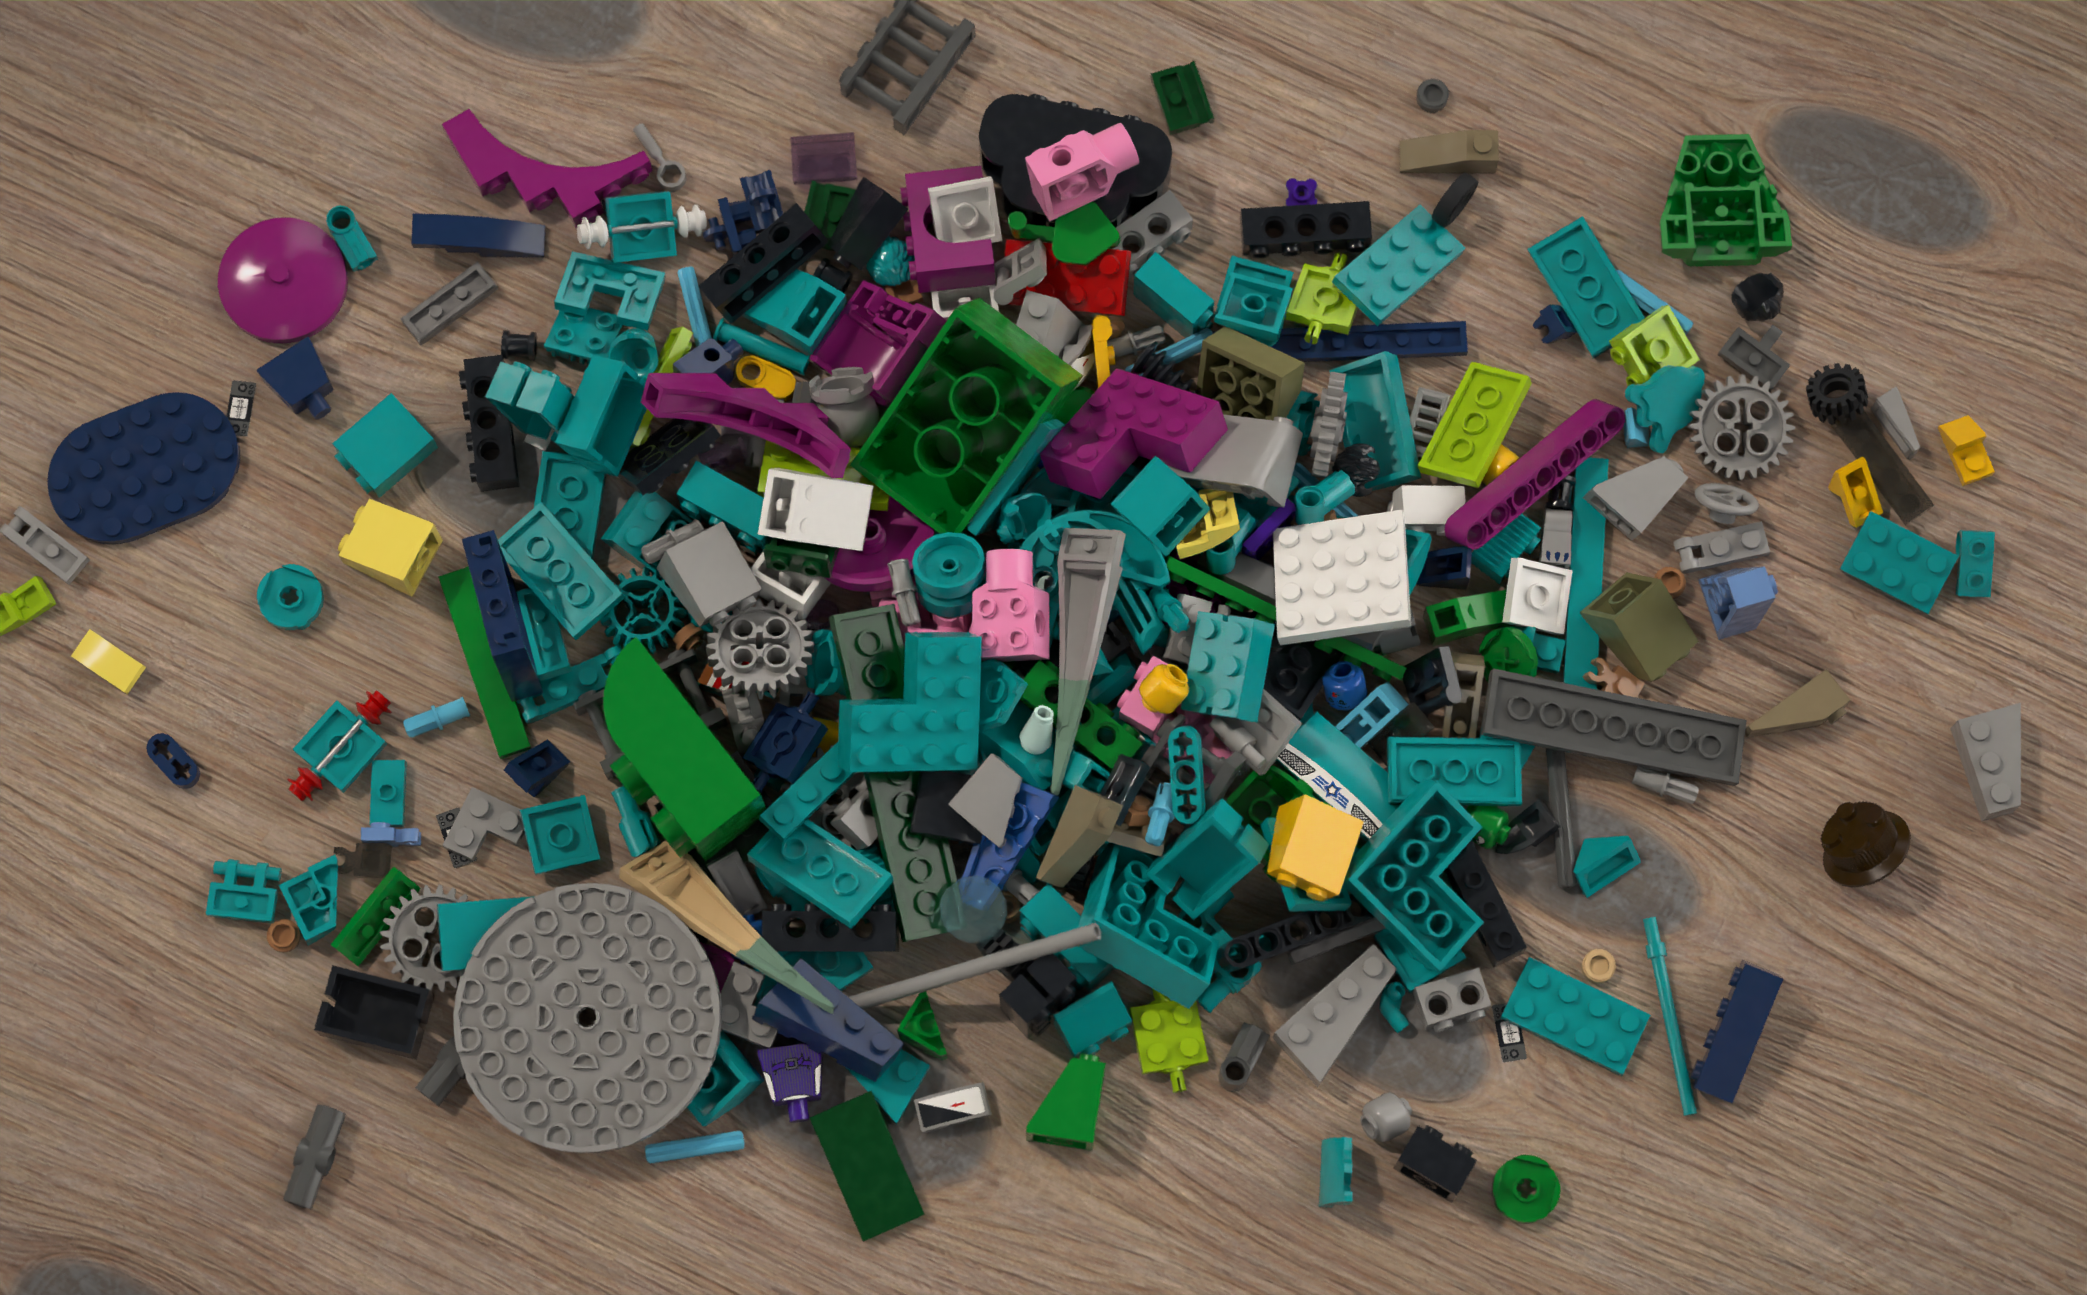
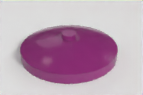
M272 218L258 222L244 230L227 248L218 271L219 296L231 320L248 335L269 343H294L303 340L307 336L310 338L322 331L340 311L348 287L346 264L334 240L316 225L296 218Z
M890 496L888 511L869 510L863 551L840 548L831 577H824V579L838 587L852 591L871 592L892 588L893 583L887 563L898 559H908L911 577L914 576L912 565L914 553L923 541L935 535V530Z

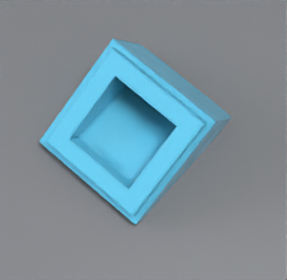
M1632 407L1627 408L1624 412L1625 423L1623 426L1625 446L1627 448L1649 446V428L1638 425L1636 409Z

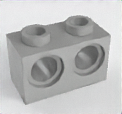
M1479 967L1417 986L1413 991L1425 1030L1434 1028L1435 1032L1454 1027L1453 1021L1466 1018L1467 1023L1486 1017L1485 1011H1488L1492 1006ZM1465 989L1474 991L1478 997V1002L1473 1005L1465 1004L1460 998V992ZM1433 999H1439L1444 1002L1446 1012L1441 1015L1433 1014L1429 1010L1428 1003Z

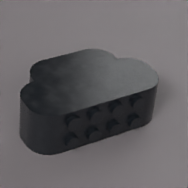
M1008 94L994 100L984 112L979 130L980 163L984 174L987 177L991 176L993 183L1002 187V205L1007 217L1012 212L1019 211L1026 216V224L1055 227L1056 219L1049 222L1032 192L1025 157L1031 155L1037 149L1046 148L1061 141L1067 135L1076 134L1082 130L1094 135L1117 123H1121L1135 146L1139 164L1117 174L1108 194L1092 201L1099 206L1116 228L1128 220L1129 215H1135L1168 191L1172 163L1170 140L1159 127L1143 122L1137 116L1124 115L1120 117L1111 115L1109 111L1102 108H1093L1092 110L1079 108L1078 104L1070 101L1052 102L1039 94H1030L1029 96Z

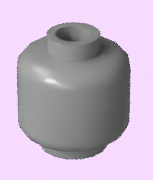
M1390 1092L1384 1093L1364 1105L1360 1122L1368 1137L1377 1139L1380 1142H1387L1409 1129L1412 1109L1405 1098H1399Z

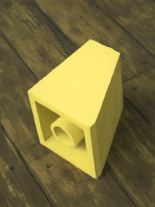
M369 499L366 506L362 505L356 512L353 521L355 526L350 535L345 534L338 547L340 552L338 556L343 564L412 597L443 540L433 523Z

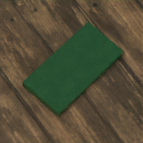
M872 1091L809 1117L863 1242L925 1215Z

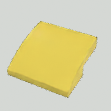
M1211 489L1199 490L1200 497L1210 507V510L1176 546L1179 559L1211 549L1226 541L1240 530L1233 492Z

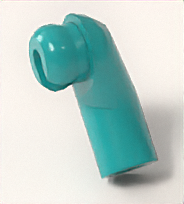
M1392 982L1386 985L1382 991L1379 1010L1398 1034L1410 1025V1022L1400 1011L1405 988L1399 982Z

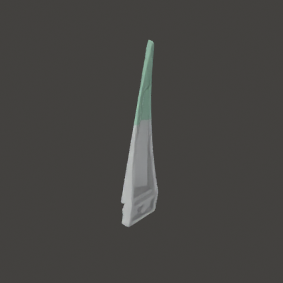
M1064 528L1057 559L1060 653L1057 728L1051 785L1052 793L1057 796L1061 790L1123 569L1119 565L1126 534L1120 530Z

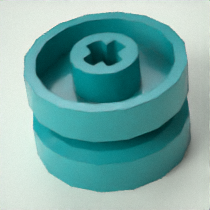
M947 532L934 535L923 541L916 549L912 560L919 602L927 611L940 617L954 618L971 613L972 592L986 583V562L982 547L974 538L963 533Z

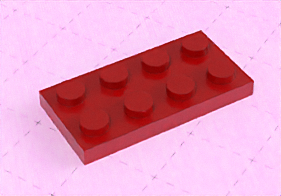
M1006 239L1004 258L1030 244L1031 241ZM1043 243L1046 247L1047 275L1036 286H1026L1014 293L1013 299L1009 303V305L1022 306L1026 291L1029 290L1059 299L1070 311L1125 316L1131 251L1108 249L1089 264L1076 265L1060 262L1053 254L1052 243Z

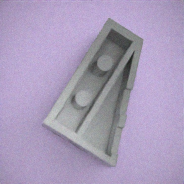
M2021 703L1957 720L1950 728L1981 822L2011 814L2021 806Z

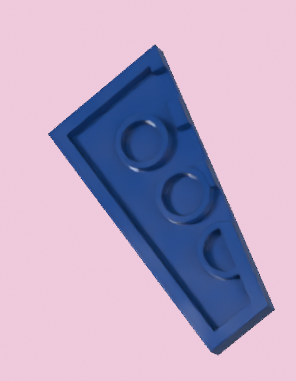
M1025 782L1021 783L1019 793L1016 794L1014 799L1015 809L1013 817L1009 818L1004 837L1007 839L1005 845L999 848L982 834L981 844L972 848L959 885L963 903L983 911H989L1060 796Z

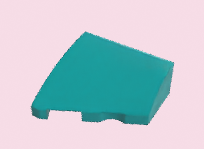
M335 855L308 867L309 871L279 885L308 946L337 928L338 860Z
M1335 1137L1323 1139L1321 1144L1319 1207L1332 1208L1335 1204L1350 1205L1353 1199V1192L1350 1191L1352 1138Z

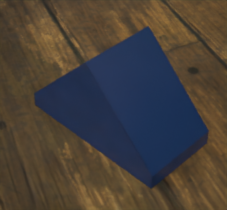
M1460 546L1429 551L1416 585L1466 590L1470 580L1472 549Z

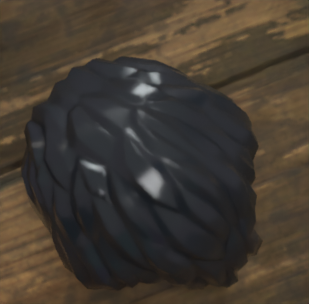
M1771 272L1769 274L1757 273L1737 284L1732 292L1731 301L1741 318H1745L1746 321L1764 322L1775 318L1780 313L1784 285Z
M1363 443L1346 447L1343 452L1338 454L1332 467L1333 472L1342 470L1349 475L1350 480L1355 485V493L1352 495L1355 497H1366L1371 494L1372 488L1366 489L1364 485L1369 481L1375 480L1377 475L1380 474L1379 463L1374 458L1368 456V452L1375 454V449Z

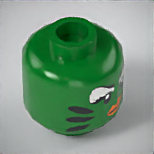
M1468 806L1466 811L1482 826L1481 830L1472 838V841L1485 849H1491L1496 843L1503 845L1511 832V827L1507 826L1509 820L1508 813L1497 806Z

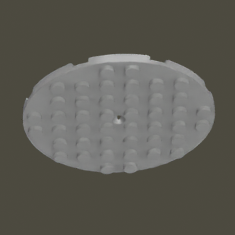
M583 883L556 887L554 890L530 897L510 909L489 928L471 953L473 955L467 964L463 976L460 978L455 996L453 1024L456 1051L459 1053L467 1082L476 1097L492 1116L513 1133L538 1145L563 1152L601 1153L618 1150L647 1139L665 1128L686 1109L702 1088L710 1073L720 1041L722 1008L719 986L708 955L697 937L683 921L657 901L630 889L609 884ZM588 1008L593 1009L596 1013L594 1025L590 1027L581 1026L579 1022L580 1013Z

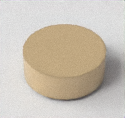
M1595 949L1587 953L1581 964L1584 977L1595 984L1607 982L1613 976L1616 969L1614 957L1603 949Z

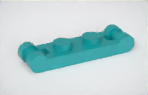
M622 646L611 647L604 653L571 667L572 672L541 681L544 693L516 701L518 704L521 703L524 709L522 715L527 724L534 723L570 707L585 692L591 690L599 692L603 690L608 675H605L603 667L609 664L613 665L615 659L623 650ZM543 695L546 703L536 706L533 698Z

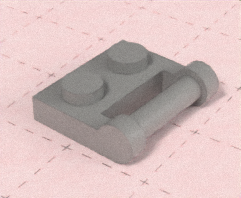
M1040 238L995 263L997 286L994 288V300L998 304H1009L1013 299L1014 293L1026 286H1036L1047 275L1046 247Z

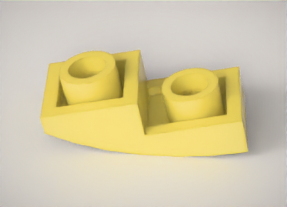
M90 629L71 655V657L126 694L129 693L146 668Z

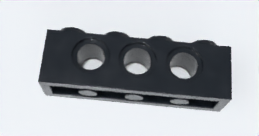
M1369 201L1243 208L1240 213L1242 255H1250L1251 258L1255 259L1266 258L1269 254L1282 253L1286 257L1300 255L1301 252L1314 251L1318 255H1326L1332 253L1333 250L1346 249L1349 253H1358L1364 251L1365 248H1369L1372 242ZM1339 224L1346 229V232L1335 234L1330 230V227ZM1307 226L1313 229L1314 234L1303 236L1298 232V229ZM1276 228L1282 232V236L1271 238L1266 234V231Z
M796 203L698 287L731 325L829 241Z
M502 355L463 359L464 370L459 371L461 389H467L468 401H463L462 406L465 421L470 420L471 432H466L468 452L473 451L475 462L469 463L471 482H477L481 492L520 487L513 423L487 398L477 397L480 389L490 387L500 362L505 363ZM487 418L496 420V424L492 428H480L483 420ZM490 449L500 451L498 457L494 460L484 459V454Z
M1471 840L1446 867L1444 873L1454 892L1484 921L1475 933L1493 968L1522 955L1527 946Z
M771 904V911H762V938L775 951L899 952L897 911H891V905H872L871 911H867L861 917V919H868L873 927L871 934L866 938H862L857 934V923L850 929L837 919L835 920L839 924V932L832 938L827 937L823 932V924L826 920L835 918L814 904H804V911H791V904ZM796 918L802 919L806 925L805 933L799 938L793 936L790 932V924Z

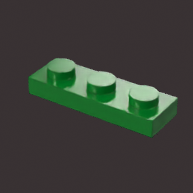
M393 866L330 945L356 966H359L382 938L380 932L387 931L390 928L383 921L384 918L394 919L396 916L390 907L393 906L401 909L403 905L399 897L402 896L410 901L412 900L411 890L414 889L418 893L421 888Z

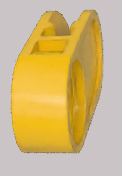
M752 355L743 357L737 363L735 369L737 380L744 388H765L775 399H784V402L793 398L796 380L787 369ZM748 365H756L761 372L758 378L747 380L742 375L743 369Z

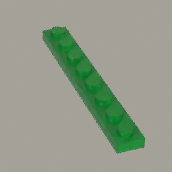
M1170 556L1164 558L1170 579L1183 585L1186 579L1198 584L1196 591L1210 598H1214L1216 593L1227 598L1225 603L1227 606L1242 613L1245 607L1257 612L1255 615L1257 620L1272 624L1277 621L1276 606ZM1342 637L1316 640L1313 645L1330 654L1333 649L1345 653L1344 661L1357 665L1360 668L1363 662L1375 668L1372 674L1389 682L1392 676L1401 680L1406 670V667Z

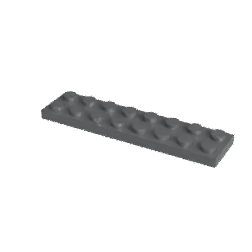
M1492 669L1489 675L1481 735L1736 786L1739 784L1747 720Z

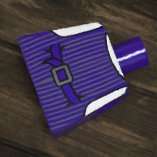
M806 1043L758 1050L759 1060L774 1106H788L790 1123L810 1120L807 1102L821 1100L823 1052L819 1054L809 1049V1045Z

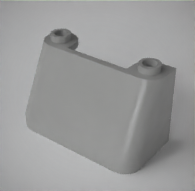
M1224 415L1228 428L1227 432L1191 473L1168 466L1191 487L1242 493L1248 499H1255V497L1263 498L1265 496L1268 498L1267 504L1269 506L1284 508L1303 433L1293 426L1292 420L1284 417H1274V420Z

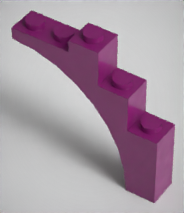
M470 108L442 123L447 138L483 197L488 194L494 195L501 192L506 187V184L511 182L529 213L535 209L540 211L552 204L553 199L558 198L575 228H577V225L582 224L583 217H586L589 223H595L596 217L604 213L601 200L618 196L621 193V189L630 184L637 185L645 181L649 177V173L653 172L651 162L644 151L621 161L592 167H565L539 162L522 156L503 145L482 126Z
M648 373L641 403L656 418L701 421L746 432L776 443L802 456L819 467L831 478H843L846 465L850 459L851 448L828 428L829 417L814 403H780L765 388H731L716 373Z

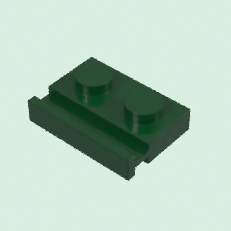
M1195 61L1184 66L1178 65L1151 73V81L1169 135L1197 128L1208 122L1209 124L1214 123V116Z
M812 180L804 212L830 241L856 189L828 183L821 184ZM828 243L821 248L834 251L832 248L828 246Z

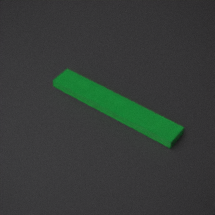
M469 566L439 576L438 578L499 758L503 759L532 749L516 701H511L493 660Z

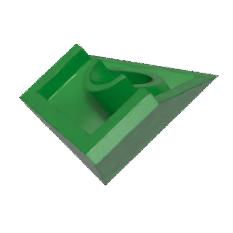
M921 992L897 1029L899 1040L940 1060L947 1059V1052L943 1045L927 992Z

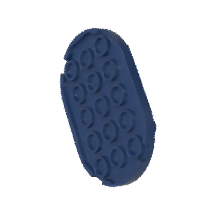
M188 393L159 394L91 420L73 430L58 446L50 462L47 477L50 501L59 518L77 535L101 544L112 545L135 541L199 516L217 505L229 492L228 488L233 482L235 474L238 473L240 465L239 441L228 418L208 400Z

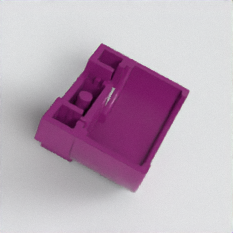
M863 280L810 356V360L831 376V370L844 367H861L864 374L872 372L874 378L872 388L874 390L870 395L875 399L878 406L888 409L946 323V320L933 309L919 303L912 305L889 295L881 287ZM873 323L877 324V325H878L882 330H884L888 335H886L885 333H883L882 331H880L879 329H877L876 327H874L872 324H873Z

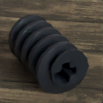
M1157 341L1147 347L1134 361V366L1131 370L1133 374L1140 375L1143 373L1142 377L1194 394H1198L1201 388L1194 391L1190 390L1194 382L1192 378L1184 382L1181 381L1185 372L1183 369L1175 373L1172 371L1176 363L1175 360L1167 363L1163 362L1167 354L1165 350L1158 354L1154 353L1158 345Z

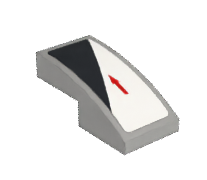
M1092 324L1080 326L1077 344L1064 346L1062 360L1083 375L1075 389L1086 379L1095 364Z
M983 1082L914 1100L921 1132L923 1133L954 1124H964L992 1115Z

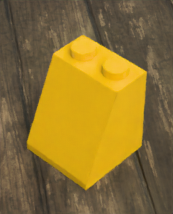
M1308 795L1300 796L1279 806L1267 874L1276 877V881L1285 887H1298L1307 891L1306 895L1317 901H1325L1338 896L1364 821Z

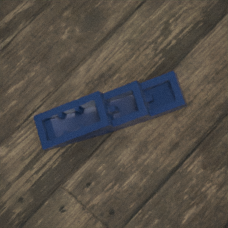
M413 213L411 244L413 248H445L450 253H479L480 257H545L546 226L478 216Z

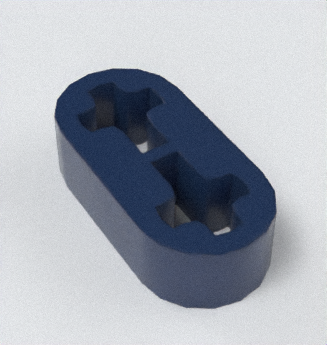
M160 733L149 739L146 746L147 754L174 785L182 789H188L196 785L200 778V769L171 736ZM160 742L163 745L170 743L167 749L173 757L169 760L161 753L155 756L158 752L156 746ZM179 762L185 769L191 766L188 771L191 776L187 780L183 777L178 780L176 779L180 775L174 767L176 763Z

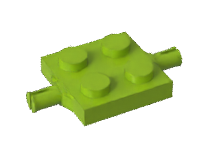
M1340 252L1335 253L1331 267H1317L1305 263L1303 265L1286 311V320L1309 326L1304 337L1308 343H1310L1312 338V344H1316L1322 329L1346 335L1349 334L1358 307L1332 283L1334 276L1344 269L1348 257L1344 253H1342L1341 258Z
M1152 988L1155 1001L1148 1005L1129 1009L1142 1075L1157 1072L1170 1074L1172 1092H1183L1187 1088L1182 1071L1190 1066L1206 1064L1209 1061L1197 1002L1195 1001L1188 1009Z

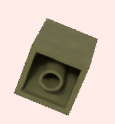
M1626 572L1580 611L1586 622L1628 671L1638 679L1650 682L1660 679L1666 674L1667 668L1674 662L1685 658L1690 653V649L1699 642L1661 579Z

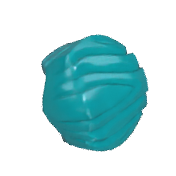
M638 328L622 332L613 340L608 352L609 359L625 362L645 381L647 380L648 373H653L659 364L654 337L645 330Z

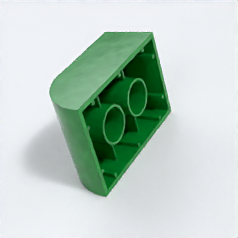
M977 298L954 309L850 466L939 534L953 532L966 535L969 532L967 525L1040 423L1055 418L1083 375L981 298Z
M637 637L632 639L615 659L604 688L603 707L605 721L613 741L622 753V756L609 766L639 806L643 805L653 796L659 801L663 809L650 819L680 859L695 848L706 862L756 823L760 815L767 808L760 793Z

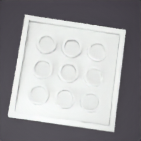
M1403 510L1277 528L1274 531L1277 639L1280 645L1411 627L1406 530Z

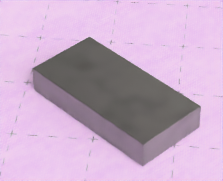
M736 849L707 864L722 894L742 916L755 915L768 908Z

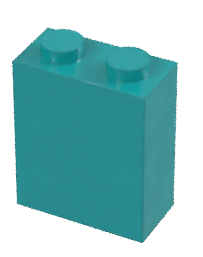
M1157 252L1135 273L1133 295L1184 338L1205 328L1211 330L1214 325L1211 322L1215 315L1213 313L1214 300Z
M392 393L332 443L337 451L334 458L346 471L352 468L358 475L355 481L367 494L373 491L379 498L438 448L434 438Z

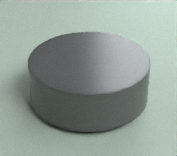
M1428 79L1418 87L1416 100L1424 111L1430 113L1438 112L1446 106L1449 91L1442 81Z

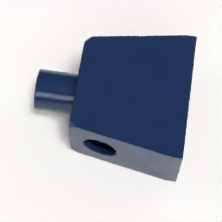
M308 336L257 369L263 382L294 414H299L308 408L313 417L318 420L330 413L331 407L324 397L334 389L319 355Z
M709 338L674 362L673 373H716L728 385L734 379V361L741 357L744 351L734 339L721 346L715 339Z

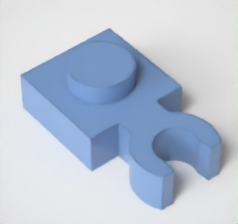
M374 822L370 824V827H361V841L366 847L421 846V832H419L418 828L395 829L390 827L389 823Z

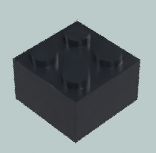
M1426 1125L1423 1129L1418 1126L1393 1169L1452 1203L1477 1160L1471 1157L1473 1152L1459 1143H1455L1452 1146L1442 1140L1444 1135L1433 1127Z

